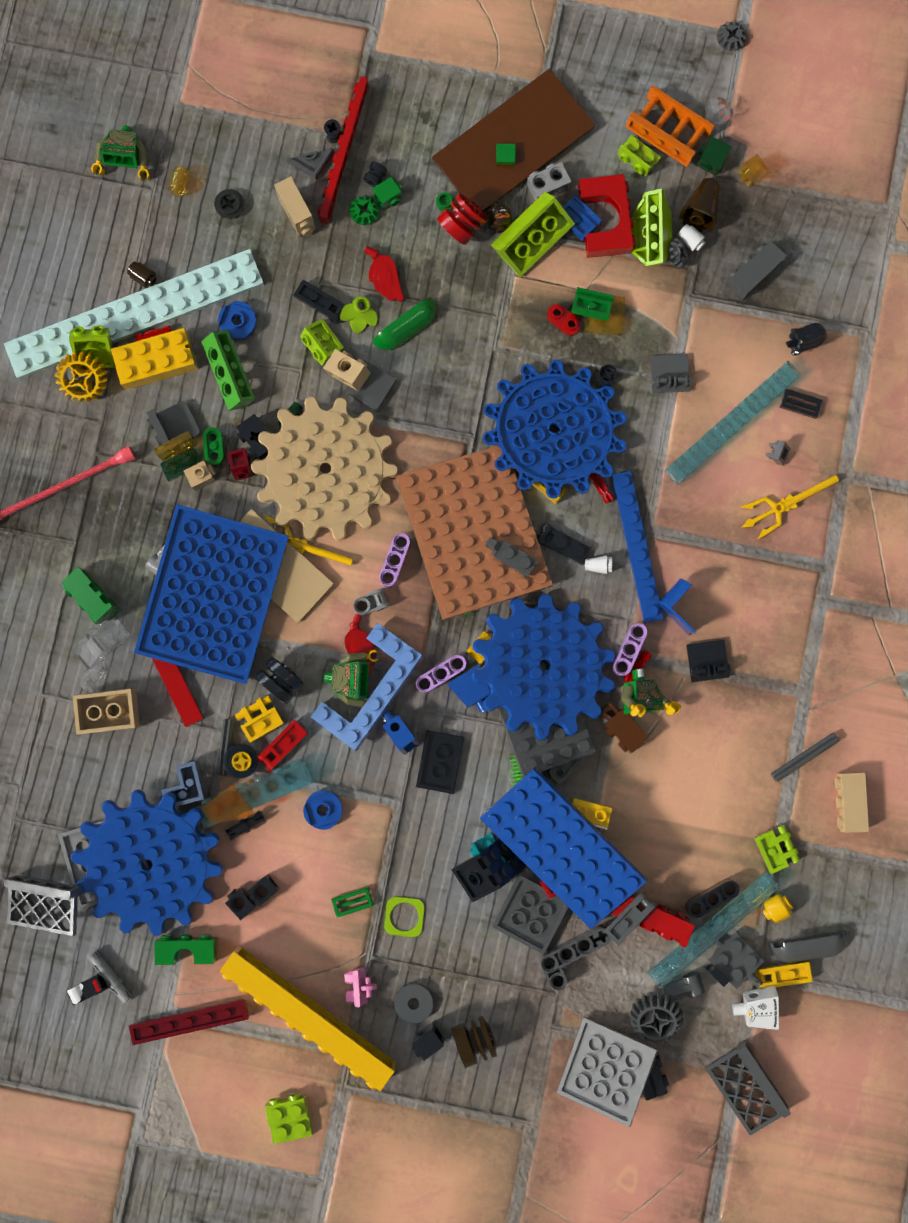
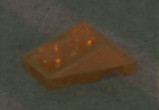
M234 784L201 808L212 824L249 818L256 815Z

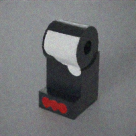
M98 973L66 992L72 1005H76L104 992L108 987L105 980Z

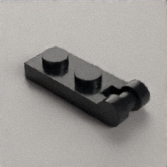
M302 280L293 294L294 298L338 324L340 322V313L345 304L307 281ZM332 306L337 308L334 313L330 311Z
M544 523L541 527L542 532L540 535H537L538 543L582 565L591 547ZM549 534L554 536L552 541L546 539Z

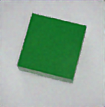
M496 144V165H515V144Z

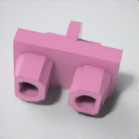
M360 967L345 973L346 984H353L354 990L346 992V1002L353 1003L355 1007L367 1004L368 997H372L371 990L377 989V984L371 983V977H366V967Z

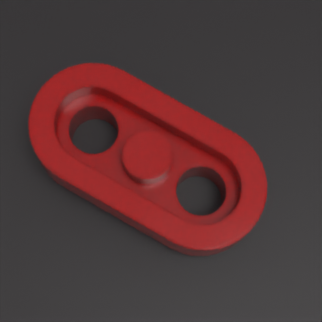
M554 304L548 309L547 319L550 323L567 336L578 334L581 322L575 315L560 304ZM559 311L560 315L556 316L553 312ZM572 322L575 326L569 327L568 323Z

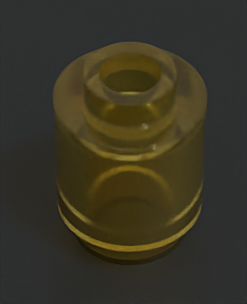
M176 166L175 170H172L168 189L172 195L181 197V195L186 194L190 181V171L188 169Z

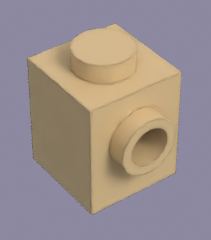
M205 461L184 470L191 487L195 491L215 481L213 475L216 473L212 465H207Z

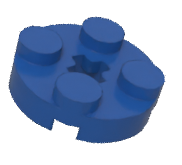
M241 301L232 302L228 306L225 305L218 316L221 331L228 330L233 340L248 339L257 325L254 311L248 304ZM238 316L241 317L242 323L235 325L233 319H237Z
M325 790L311 794L303 808L306 821L314 828L320 830L330 829L335 826L341 819L343 812L340 799L333 792ZM322 804L329 809L326 811L327 815L324 816L322 813H318V809H320Z

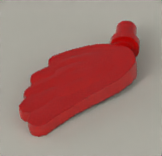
M367 246L364 252L373 259L369 269V281L374 283L375 290L380 292L383 297H387L389 301L392 302L396 299L398 302H402L404 296L393 260L389 256L381 255L379 250H374Z
M355 614L352 623L350 622V630L345 635V648L348 654L360 652L369 654V652L375 650V645L366 639L369 634L359 630L362 616ZM371 653V659L374 660L377 653ZM368 659L366 660V662H369L370 675L372 673V667L375 665V662H371Z

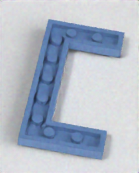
M379 623L375 625L366 639L396 661L352 723L325 702H321L311 716L312 719L354 751H357L424 657Z

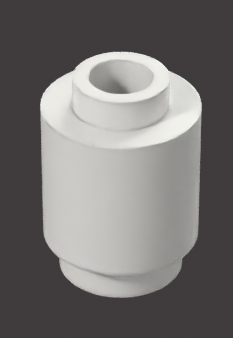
M686 224L677 234L685 246L692 252L695 250L699 251L706 243L703 241L705 236L692 225Z

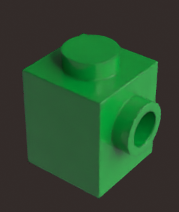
M389 177L372 188L374 198L384 211L390 206L394 207L399 204L402 199L401 191L403 189L398 181L394 182L392 177Z

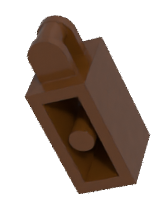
M610 702L601 709L602 716L607 720L604 723L606 726L605 732L611 738L616 737L619 741L618 746L625 753L627 751L633 753L649 738L628 714L624 715V709L617 711ZM612 710L615 714L610 718L607 714Z

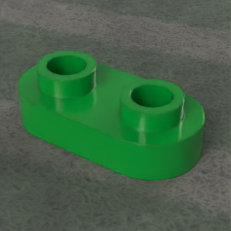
M215 427L207 428L203 433L204 457L212 466H218L224 461L225 457L223 435ZM216 435V440L211 441V436ZM213 454H218V458L213 460Z

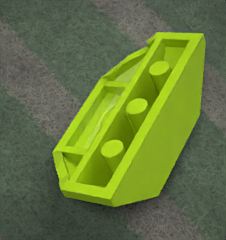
M661 188L645 192L642 196L643 199L632 215V235H635L636 246L633 247L632 254L647 267L665 264L669 257V245L672 240V213L665 192Z

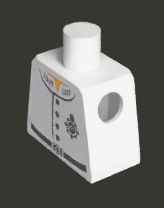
M775 986L745 991L743 993V1003H732L733 1015H744L748 1027L779 1029V997Z

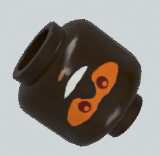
M504 203L491 205L487 211L488 227L491 230H496V233H503L512 224L510 208L505 206Z

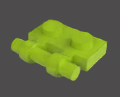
M784 824L777 827L780 833L778 836H775L774 831L770 830L754 837L770 874L789 867L787 858H791L793 863L800 861L797 847L793 846L790 839L792 836L786 830ZM782 841L787 849L785 852L782 851L779 845Z

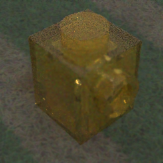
M756 154L741 165L738 174L746 186L750 187L764 177L768 168L759 155Z

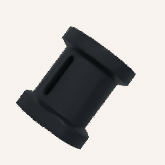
M334 119L326 121L324 131L327 140L330 143L338 142L340 134H342L339 122Z

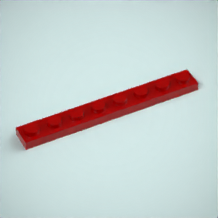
M360 76L359 83H355L354 100H350L348 111H350L349 117H345L343 128H345L344 134H340L338 146L340 147L333 157V163L335 164L328 174L329 184L323 190L324 201L318 207L317 215H319L321 223L327 225L369 88L367 77Z

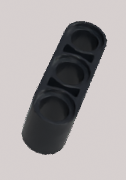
M724 879L687 900L685 904L686 912L694 918L706 915L737 897L740 891L739 885L730 879ZM727 884H732L733 891L727 894L725 887ZM715 893L716 901L709 903L708 896ZM694 903H699V911L692 913L691 906Z

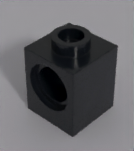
M267 874L248 890V897L255 905L261 906L280 888L270 875ZM259 886H264L267 889L266 896L259 895Z
M235 888L227 895L229 900L225 904L241 921L258 904L255 905L249 899V894L243 888L238 891ZM239 897L244 900V907L236 905V898Z

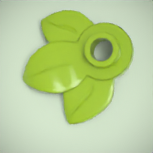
M358 296L351 304L343 307L340 313V320L350 321L351 329L354 333L358 334L364 330L367 324L376 326L377 314L371 308L370 301L366 297ZM358 303L363 304L364 308L359 309Z

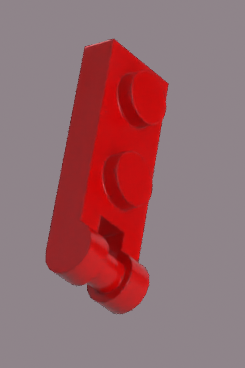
M293 720L258 756V760L260 762L263 761L267 765L266 768L271 772L308 732L296 720ZM271 752L276 756L274 760L268 756Z

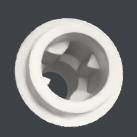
M606 555L585 559V571L603 574L612 572V557Z

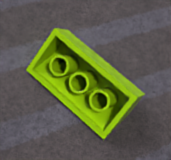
M544 192L491 246L504 262L521 277L575 223L557 199Z

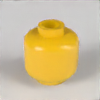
M776 894L764 902L765 909L763 913L768 920L772 919L775 923H780L792 915L794 907L786 895Z

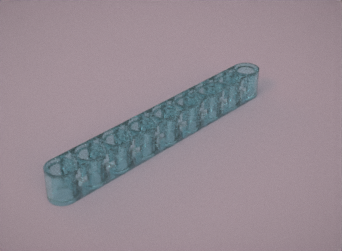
M787 361L676 459L664 472L678 485L801 375L799 371Z

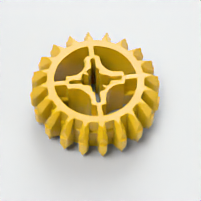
M75 351L72 353V356L67 354L65 359L59 361L60 365L56 366L58 372L55 373V377L59 378L56 384L62 385L59 391L65 390V397L70 394L72 401L78 398L79 403H82L84 399L87 403L91 401V398L96 400L98 395L101 396L103 394L102 389L107 387L105 382L108 381V377L104 376L107 370H101L104 364L97 363L98 357L94 358V360L91 359V353L85 356L84 351H81L79 355ZM68 367H70L73 375L71 380L68 379L67 375ZM92 374H94L96 378L95 387H93L91 384L92 381L90 377ZM85 375H86L85 378H78V379H77L78 376L81 377V376H85Z

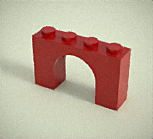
M624 174L579 179V199L583 203H608L616 209L619 215V223L612 230L586 234L584 240L586 257L630 254L633 247L636 246L635 235H632L631 232L633 228V217L629 216L631 200L627 199L629 183L625 181Z

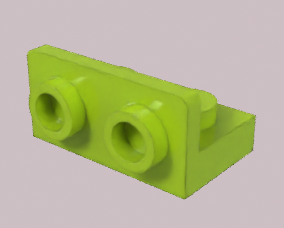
M633 135L629 137L624 145L619 147L617 153L621 161L629 163L638 174H643L646 177L661 159L658 154Z
M323 318L306 326L300 336L303 344L309 348L314 359L321 366L326 364L335 349L340 352L344 350L343 345Z

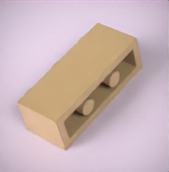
M862 772L837 773L835 788L838 789V797H836V807L839 809V817H837L838 828H840L841 832L845 833L869 832L866 774Z

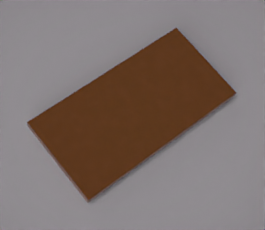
M549 68L432 156V160L455 189L474 201L484 212L527 180L531 173L539 171L593 130L595 124ZM496 144H515V165H496Z

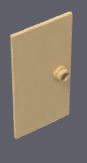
M252 509L240 521L241 523L276 532ZM287 542L271 600L298 623L334 583Z

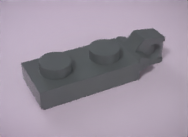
M489 537L485 543V547L492 550L491 555L495 557L494 559L528 578L538 562L535 558L501 539L497 542Z

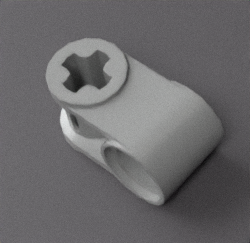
M385 588L377 589L357 598L353 604L355 613L359 616H366L390 607L391 603H388L384 593ZM360 602H365L368 606L363 612L358 611L356 608Z

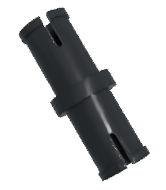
M258 810V812L248 818L240 819L239 823L225 831L232 841L241 834L250 832L251 828L264 822L265 818L261 811Z

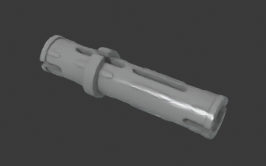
M97 950L87 957V960H89L109 986L108 989L116 994L122 1004L133 997L122 983L123 980L117 977Z

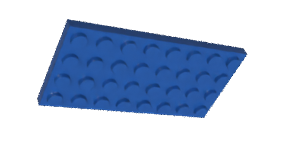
M535 767L480 817L590 929L596 926L647 882V878Z

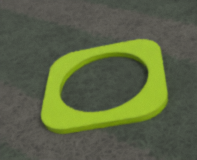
M391 897L386 906L384 925L386 932L390 935L417 937L420 935L424 916L423 902L415 898ZM399 903H409L417 909L418 922L411 930H398L391 923V911Z

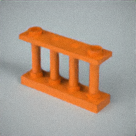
M652 85L646 97L649 102L640 114L634 111L630 114L625 128L685 167H688L696 153L692 150L702 135L708 139L715 125ZM657 105L664 110V113L654 125L646 120V117L654 106ZM672 115L680 120L671 135H669L661 128ZM687 125L696 132L685 145L678 141L677 138Z

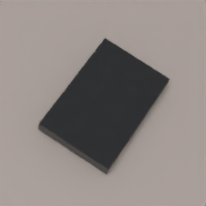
M426 730L416 787L454 794L464 737Z

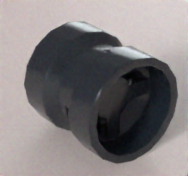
M372 161L369 166L370 170L365 173L363 180L370 186L375 187L382 183V177L386 176L388 170L382 164Z
M610 364L603 365L597 375L599 385L602 387L612 386L617 378V369Z

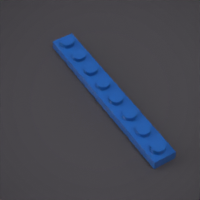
M631 471L612 474L611 477L643 623L662 620L663 615Z

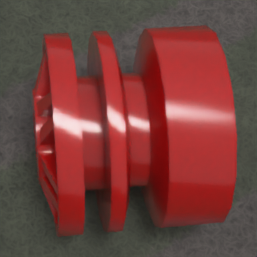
M458 193L455 197L457 202L454 200L450 202L454 212L445 208L437 217V220L454 239L463 245H467L474 237L471 227L480 230V223L485 225L488 219L474 201Z

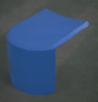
M679 579L660 600V606L690 636V633L695 634L696 631L672 609L692 585L684 579Z

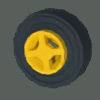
M246 744L231 746L223 757L225 771L235 778L251 776L258 765V756L255 750Z

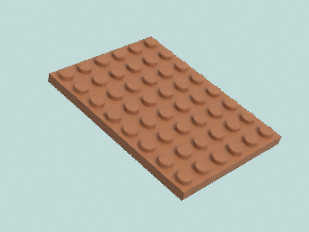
M498 446L396 476L442 621L553 586L521 490L517 486L518 481L514 469L509 468L505 471H498L494 466L495 460L502 454V450ZM489 537L497 542L500 539L506 541L538 560L528 578L494 559L495 557L491 555L492 550L485 547Z

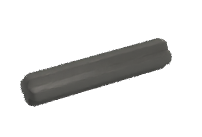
M233 719L223 720L216 774L220 776L227 775L223 766V757L225 752L231 747L234 727Z

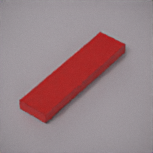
M152 658L185 727L204 719L178 665Z

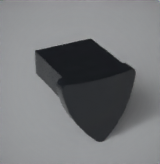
M712 964L705 967L723 987L729 983Z

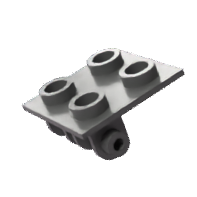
M688 354L650 356L652 393L690 392L691 376H689Z

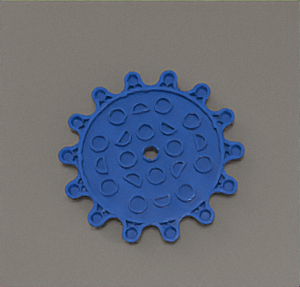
M560 360L551 361L549 370L545 374L537 373L530 364L523 365L521 367L522 381L519 384H512L504 379L498 382L497 389L504 399L500 404L489 403L485 405L483 412L487 417L495 420L496 427L492 431L485 432L482 440L486 445H495L501 448L502 454L494 463L498 471H505L509 468L518 470L520 476L517 486L519 489L528 490L533 483L541 482L546 487L548 497L554 499L559 497L561 487L564 484H571L578 493L585 494L590 489L588 482L590 474L597 473L605 478L613 474V467L607 462L606 457L611 452L622 453L625 451V441L615 437L613 430L616 426L623 425L627 417L621 411L614 412L609 410L607 402L614 396L612 387L592 388L589 383L592 373L588 368H581L577 374L569 376L564 372L563 363ZM555 425L560 431L553 433L549 431V427Z
M547 593L539 597L538 605L535 608H528L521 598H514L510 602L512 614L509 618L503 619L497 614H490L486 618V623L493 632L491 639H477L473 642V650L484 657L485 665L482 668L475 669L471 674V678L475 683H486L490 687V695L483 702V706L487 711L504 708L508 712L506 727L509 731L515 732L523 723H530L534 726L536 738L542 741L549 737V731L553 725H560L567 735L573 736L578 732L576 719L579 714H587L593 719L600 717L602 710L595 701L596 694L598 692L610 693L614 690V682L603 675L602 667L605 664L612 663L615 659V654L610 649L603 650L597 646L596 639L602 634L603 627L598 622L583 625L579 621L581 607L578 603L571 602L565 610L559 611L555 609L553 599ZM543 660L550 666L546 671L540 668V662Z
M134 790L128 807L120 808L114 801L106 800L102 804V811L105 814L103 823L94 824L86 821L81 824L80 831L89 839V846L83 850L73 851L71 860L75 864L84 866L87 874L84 878L78 880L75 885L82 887V894L92 892L98 897V902L92 910L96 918H103L108 913H116L120 917L119 929L123 933H130L136 923L145 922L148 924L152 935L159 936L164 932V923L168 918H175L184 926L190 925L193 921L190 905L193 902L211 904L214 900V894L207 889L205 882L209 877L222 875L224 871L221 863L210 860L208 856L209 850L219 844L220 837L216 833H200L197 827L203 818V812L199 808H192L187 813H179L175 808L176 796L171 792L165 793L159 803L150 804L142 790ZM143 860H150L153 866L150 869L142 866Z

